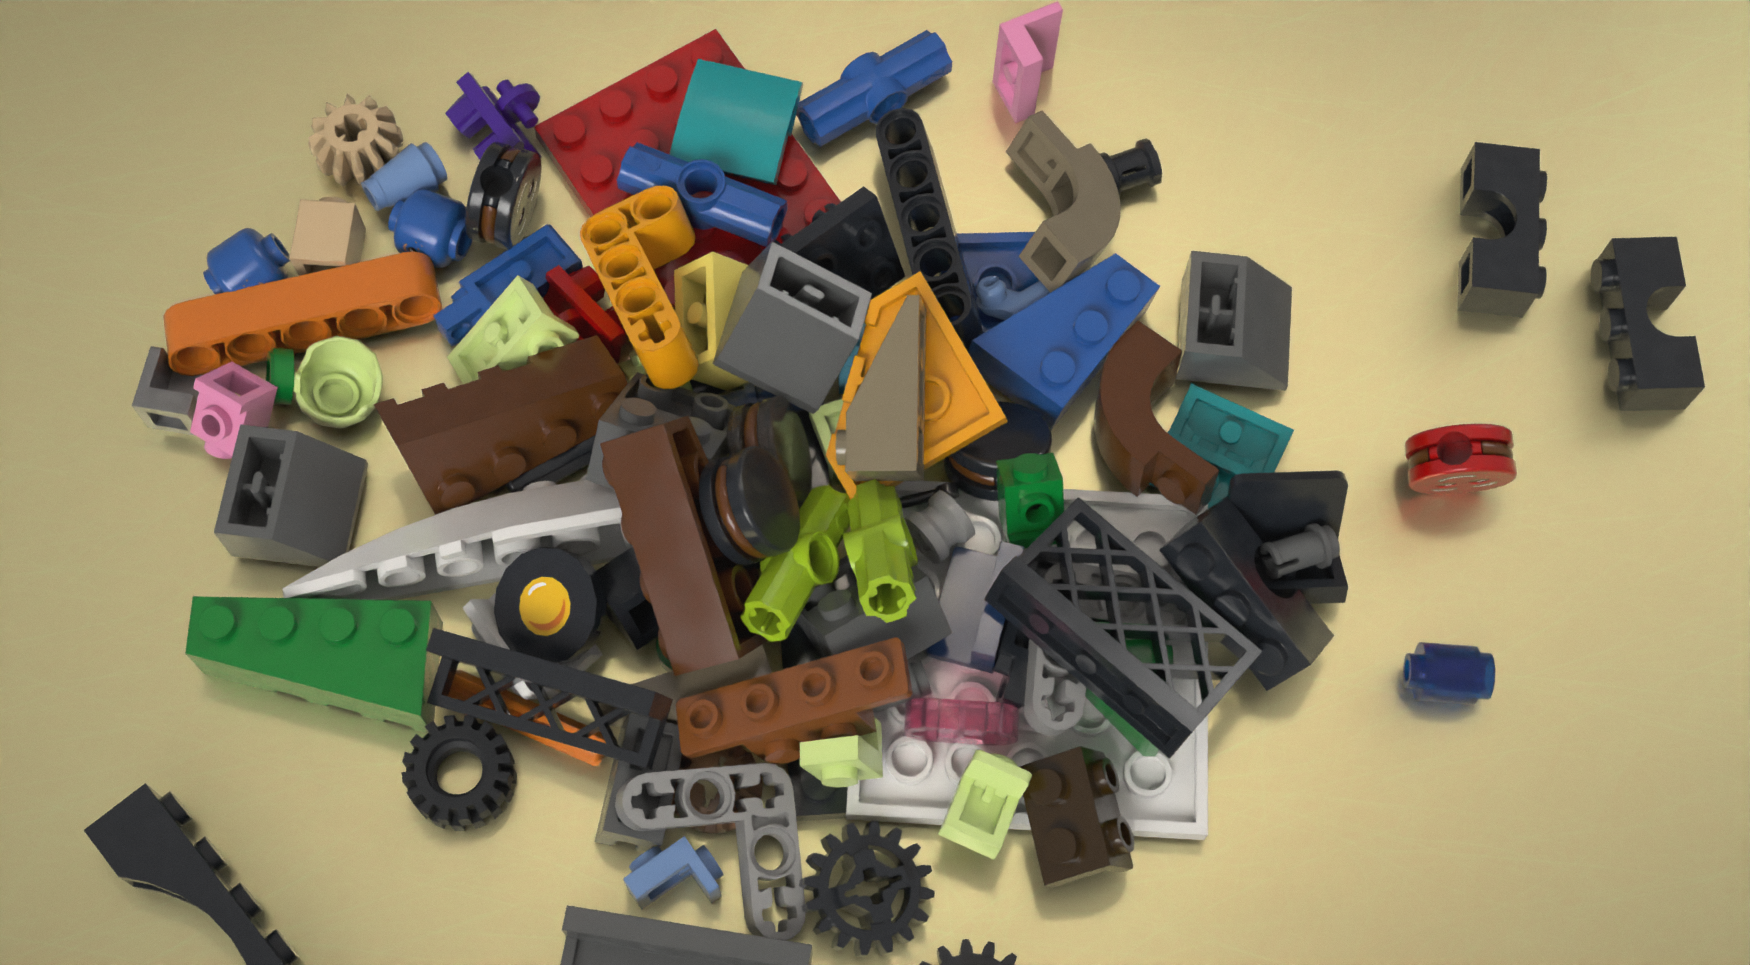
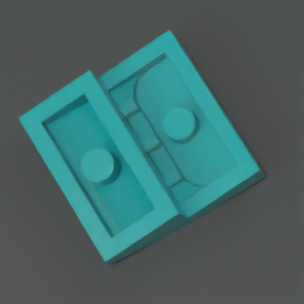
M698 59L684 98L669 155L687 162L700 159L712 161L722 169L724 174L777 185L787 138L792 135L803 82Z
M1191 383L1167 433L1219 469L1212 497L1208 503L1209 509L1228 496L1229 483L1235 475L1275 472L1294 429Z

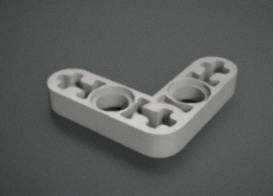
M1072 562L1076 585L1102 586L1099 567ZM1057 563L1050 567L1041 577L1048 583H1058L1062 579L1060 564ZM1113 570L1116 586L1142 588L1139 574ZM1078 599L1080 610L1094 622H1108L1105 601ZM1133 602L1132 613L1129 616H1121L1122 623L1148 624L1145 602ZM1158 603V604H1159V607H1164V606L1167 605L1168 603ZM1160 610L1163 626L1188 627L1186 617L1174 623L1173 613ZM1029 639L1025 706L1023 707L1024 716L1028 724L1036 732L1046 736L1058 735L1075 726L1081 719L1085 705L1086 687ZM1042 674H1045V675L1050 676V677H1049V678H1043ZM1069 676L1070 680L1066 679L1057 685L1055 698L1057 704L1065 706L1066 712L1053 720L1051 719V709L1042 707L1041 701L1052 695L1055 677Z
M759 763L651 772L630 778L621 785L616 794V812L623 824L633 830L652 831L735 823L744 918L747 928L755 936L780 940L792 939L801 931L805 922L806 912H803L801 907L805 904L804 888L799 887L800 880L802 879L794 791L791 779L784 769L775 764ZM729 776L735 777L734 785ZM760 776H763V782L766 786H774L775 797L766 800V808H763L760 798H745L735 801L734 789H743L757 785L760 782ZM698 780H708L718 789L720 795L719 804L711 814H702L691 805L689 798L690 790ZM670 781L677 782L674 798L675 805L660 806L650 810L649 819H645L643 809L632 807L631 799L641 794L642 785L646 786L648 795L663 796L674 793ZM734 802L738 813L733 812ZM675 806L680 815V818L673 817ZM764 835L776 838L783 848V859L775 870H766L761 867L754 855L755 845ZM785 877L786 886L774 888V896L778 907L787 908L788 917L778 922V932H776L774 923L764 921L762 917L763 909L772 907L771 888L759 890L758 880L770 881Z

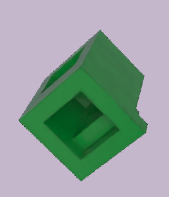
M1027 453L1016 458L996 461L999 519L1007 543L1023 546L1024 549H1027L1064 512L1063 477L1054 453L1040 455Z

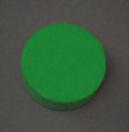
M271 348V351H268L265 381L278 387L274 404L291 405L294 389L293 349Z

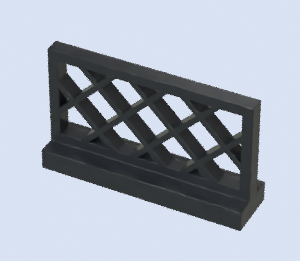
M1079 497L1019 557L1015 556L1001 569L984 598L986 602L1169 759L1262 652V650ZM1074 521L1078 522L1094 536L1096 549L1070 548L1067 528ZM1056 540L1057 547H1049ZM1034 561L1059 562L1062 584L1048 583L1029 566ZM1072 562L1099 564L1102 586L1076 585ZM1112 564L1129 565L1140 575L1142 588L1117 587ZM1078 599L1105 601L1108 623H1095L1080 610ZM1119 601L1145 602L1148 625L1122 624ZM1158 603H1172L1186 613L1188 627L1162 626ZM1125 639L1151 640L1155 663H1142L1126 649ZM1165 640L1191 641L1195 665L1169 664ZM1205 642H1220L1236 655L1239 660L1234 666L1209 665ZM1172 678L1198 679L1202 703L1197 708L1190 704L1174 690ZM1212 680H1221L1215 688L1213 687Z

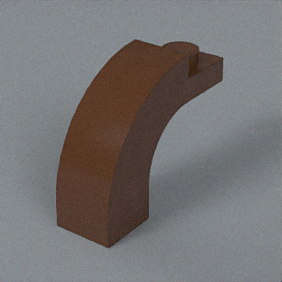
M1138 320L1115 343L1104 363L1094 412V431L1097 445L1108 468L1122 485L1136 497L1152 483L1167 500L1174 504H1181L1197 515L1211 500L1219 469L1169 435L1157 422L1151 407L1175 383L1182 350Z

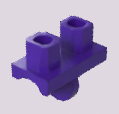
M469 72L456 81L464 94L445 112L447 117L469 139L486 124L493 131L473 148L479 160L487 147L493 142L505 143L520 151L523 149L533 151L540 158L542 157L517 124L521 121L524 127L529 129L538 122V117L533 111L539 104L540 96L531 84L525 83L513 86L508 79L503 80L496 87V90L501 95L498 99L489 87H481Z

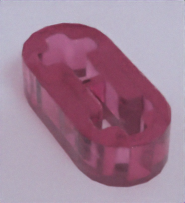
M939 698L913 699L905 704L904 734L911 739L928 742L993 746L1009 745L1018 741L1019 709L1013 705L998 702Z

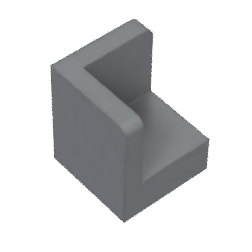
M151 346L132 407L148 428L194 435L190 433L199 391L193 389L195 379L202 375L187 376L174 372L169 366L168 354L164 348Z

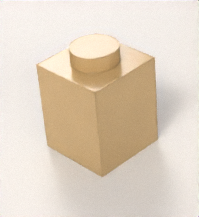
M323 197L319 201L300 199L290 253V260L298 276L361 261L366 228L355 203H349L337 197Z

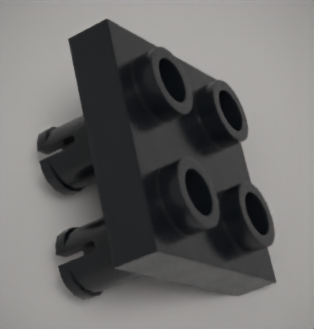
M864 186L838 205L833 203L825 205L826 213L819 209L814 214L811 224L795 235L785 234L781 236L782 244L777 240L774 241V243L872 293L870 300L906 277L878 198Z

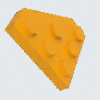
M921 271L871 299L864 321L866 326L857 356L854 355L842 397L843 406L835 434L832 433L826 453L828 461L850 500L856 493V486L867 481H853L845 472V465L837 464V430H846V412L907 295H919L926 308L924 470L1008 422ZM878 481V482H879L880 484L885 485V486H895V487H896L897 485L903 483L904 481Z

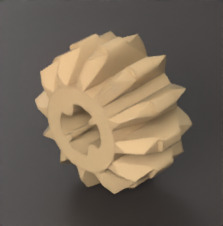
M347 94L344 105L338 108L326 102L325 112L327 117L312 118L311 127L314 134L308 137L311 153L317 158L316 163L319 170L325 176L333 175L336 182L342 187L347 185L353 178H356L358 184L361 185V182L367 180L368 177L400 153L398 148L403 146V135L400 127L396 125L393 112L387 106L378 108L377 102L370 95L361 103L356 104L354 98Z

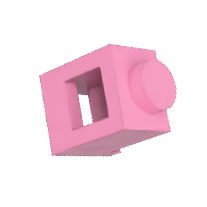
M230 362L196 378L193 389L199 391L190 433L205 441L204 449L210 455L222 459L232 458L240 424L268 428L278 387L234 362Z

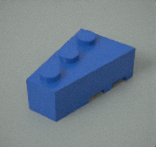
M1115 253L973 339L968 353L987 383L1015 404L1036 412L1046 421L1052 431L1103 367L1115 343L1146 313L1160 285Z

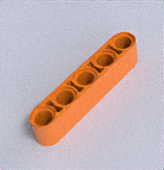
M403 252L172 305L163 316L168 362L170 368L181 375H204L230 362L244 366L266 361L268 351H271V348L293 349L294 354L307 351V348L315 342L334 336L358 340L420 326L433 321L434 315L442 310L434 264L430 257L420 252Z

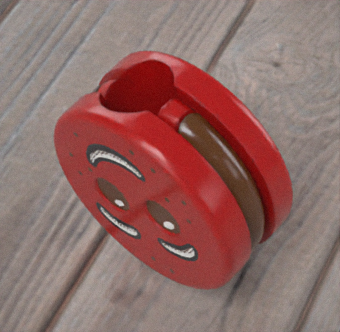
M1459 424L1429 429L1409 437L1405 442V455L1409 460L1408 466L1410 469L1407 472L1409 487L1416 492L1425 494H1461L1489 490L1512 482L1517 476L1516 461L1513 459L1512 451L1514 447L1512 431L1504 426L1495 424Z

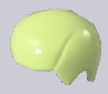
M342 336L327 338L309 346L294 377V392L296 393V401L301 411L318 425L340 429L361 422L375 409L374 404L378 403L383 385V375L376 354L361 341Z

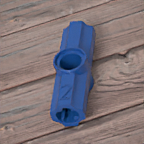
M926 30L882 56L875 52H868L857 57L844 69L839 80L799 102L796 116L801 123L803 132L813 144L816 143L821 147L866 120L877 124L885 113L893 109L903 108L908 96L952 71V60L949 57L946 45L936 32L930 33Z
M638 142L627 150L621 161V168L617 178L618 189L633 195L654 186L665 185L671 187L677 192L693 228L704 230L717 227L765 247L777 239L788 208L787 200L725 177L722 169L712 161L700 159L687 162ZM701 191L713 193L711 196L701 199L692 196Z

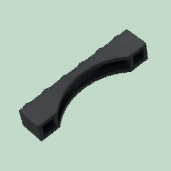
M145 783L84 829V832L119 878L136 889L166 894L201 909L232 939L247 965H291L299 958L289 942L277 929L269 935L264 931L255 919L263 909L241 882L232 888L219 871L228 865L226 860L207 837L204 836L196 842L185 827L193 818L171 791L162 797Z

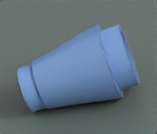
M424 142L416 147L411 143L372 174L369 179L361 182V185L371 205L376 211H380L385 207L394 206L399 200L406 201L416 190L428 189L438 192V185L447 181L448 178L442 161L430 144Z

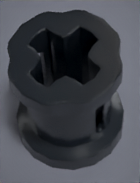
M1147 138L1137 141L1135 148L1111 156L1105 152L1100 153L1113 175L1119 197L1121 191L1147 183L1152 187L1162 182V167L1158 153Z

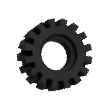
M455 715L444 716L445 724L437 727L435 722L432 721L425 725L428 733L423 738L415 734L410 741L414 749L412 753H404L402 762L406 767V772H401L402 782L408 790L406 793L412 803L426 819H431L436 826L445 829L446 825H449L454 831H465V825L473 824L475 829L486 825L483 820L484 818L492 815L496 819L503 812L500 808L503 801L510 803L514 795L511 785L517 782V773L513 766L515 761L501 734L498 735L494 727L486 721L480 724L476 717L469 715L464 716V721H458ZM457 752L474 754L482 763L480 781L472 790L463 794H451L440 788L437 780V773L441 763L448 756Z

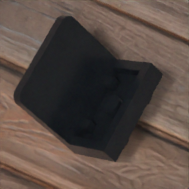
M1337 470L1242 473L1231 478L1228 497L1262 540V544L1302 533L1305 527L1311 523H1317L1320 526H1330L1338 538L1348 482L1345 474ZM1261 545L1256 549L1254 554L1256 570L1263 583L1275 595L1285 598L1299 589L1310 604L1345 603L1348 583L1340 555L1338 558L1332 559L1331 565L1321 569L1314 565L1283 575L1281 578L1274 580L1267 575L1261 562V558L1271 556V554L1262 555L1260 553Z

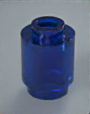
M1419 642L1415 652L1407 653L1403 664L1404 687L1412 688L1414 698L1417 701L1474 705L1477 699L1489 700L1492 696L1495 684L1494 657L1491 653L1480 652L1477 646Z

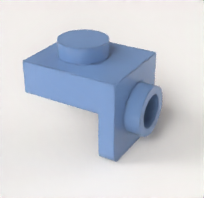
M684 836L663 851L659 846H655L641 854L629 866L632 873L623 878L628 891L642 910L691 875L708 900L713 903L722 897L716 880L724 874L704 845L694 850Z

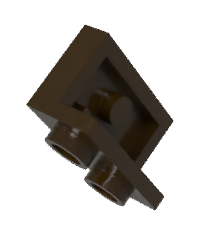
M1079 746L1019 766L1032 774L1029 785L1023 793V798L1044 886L1056 887L1109 870L1125 872L1133 869L1130 852L1134 850V837L1128 822L1120 814L1115 795L1119 791L1120 786L1118 774L1111 760L1103 752Z

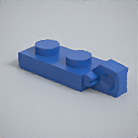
M546 224L514 245L512 249L506 250L459 281L461 288L451 296L453 303L434 315L439 332L451 346L456 345L466 336L517 275L534 284L543 298L550 286L549 282L545 279L546 272L559 265L569 275L583 268L581 259L550 224Z

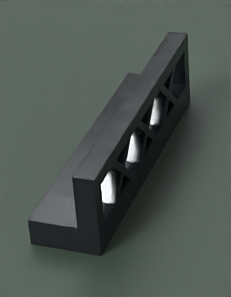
M433 628L426 651L442 658L427 703L652 769L673 699L645 688ZM459 663L476 667L486 688L465 701L448 697ZM490 672L507 677L495 683ZM521 681L528 682L540 705L519 717L512 716L500 693ZM544 687L561 693L549 699ZM575 697L583 698L595 721L575 733L566 732L555 709ZM491 699L496 711L479 705ZM598 703L617 709L604 715ZM630 713L648 717L649 721L639 753L620 748L609 725ZM545 715L551 727L533 721ZM600 731L606 743L588 737Z

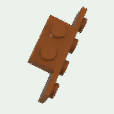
M895 637L679 699L676 702V713L681 753L687 758L692 759L743 745L765 762L784 764L800 758V742L854 735L862 736L877 732L872 708L907 699L913 693L905 645L899 638Z

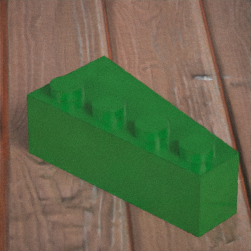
M193 596L185 654L206 675L274 693L277 691L302 697L307 702L327 707L332 705L359 712L364 717L383 722L389 720L411 726L413 730L428 733L425 725L434 721L436 706L427 703L439 667L440 656L427 652L426 648L433 628L442 630L443 622L432 601Z

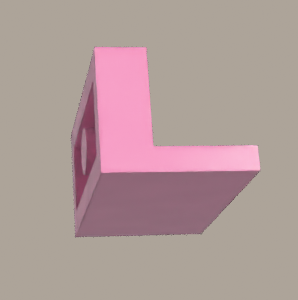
M1058 1L1001 23L999 26L992 82L1015 123L1035 114L1041 73L1053 68L1063 12Z

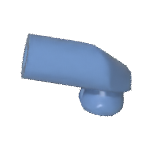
M989 276L983 278L976 286V294L978 296L976 304L985 315L1006 320L1050 292L1041 281L1036 282L1021 292L1006 288L1005 283L999 280L998 277Z

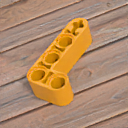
M665 185L654 186L587 219L580 230V238L650 381L661 389H674L683 386L697 373L699 363L694 349L654 269L688 252L694 245L696 236L677 192Z

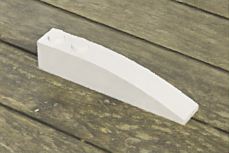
M587 474L581 477L580 481L559 485L552 481H539L527 485L523 491L508 493L456 507L389 532L338 556L284 587L283 597L398 600L499 582L505 569L522 553L539 547L566 549L589 560L592 565L610 562L631 548L632 545L627 542L622 531V511L615 490L586 480Z

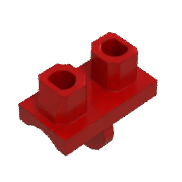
M559 265L546 272L545 279L549 282L550 286L543 300L553 315L575 327L579 333V338L576 341L598 335L618 364L622 345L629 341V338L614 307L612 306L604 311L596 303L604 298L605 288L598 274L590 265L569 275Z

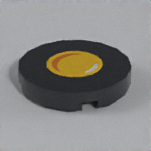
M539 547L522 553L505 569L496 588L494 614L499 634L510 650L563 665L580 659L595 645L601 631H597L600 626L601 616H606L607 599L602 579L589 560L566 549Z

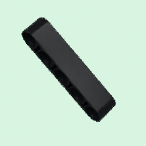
M907 108L893 109L885 113L878 121L876 138L912 275L921 271L948 319L960 316L951 324L968 351L972 340L983 334L982 322L935 153L919 114ZM942 271H947L946 273L940 276H935L936 274Z

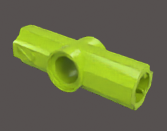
M874 479L856 486V493L848 502L851 531L843 533V540L849 562L857 578L859 600L866 616H876L889 623L906 617L909 605L916 600V588L911 567L918 565V557L910 531L903 517L902 504L895 486H885Z
M829 485L812 488L799 510L800 532L795 546L786 553L766 557L760 561L762 575L744 603L745 609L740 616L750 633L759 634L769 642L787 639L815 587L832 583L837 577L839 571L837 548L843 539V533H846L850 526L848 513L850 498L847 493H840Z

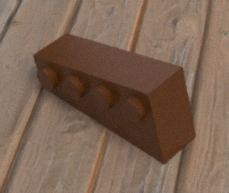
M598 335L528 356L526 365L514 369L504 370L498 365L479 371V380L450 389L446 387L445 383H440L421 389L423 396L421 398L398 405L395 399L392 398L376 403L374 406L436 515L456 507L468 505L527 471L595 436L599 419L628 382L623 371Z
M689 416L600 443L604 456L602 460L604 476L609 485L615 490L622 511V531L627 542L634 548L641 570L640 587L646 600L652 604L659 626V646L665 658L670 660L674 675L677 676L738 660L766 643L768 640L765 637L756 633H750L740 618L745 609L744 603L760 578L755 566L745 569L743 565L729 560L713 541L704 522L699 502V479L703 468L709 461Z

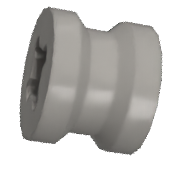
M941 490L928 499V507L922 512L912 511L904 518L915 546L927 559L935 564H940L949 556L950 547L956 542L965 543L975 535L974 526L966 512L950 495Z

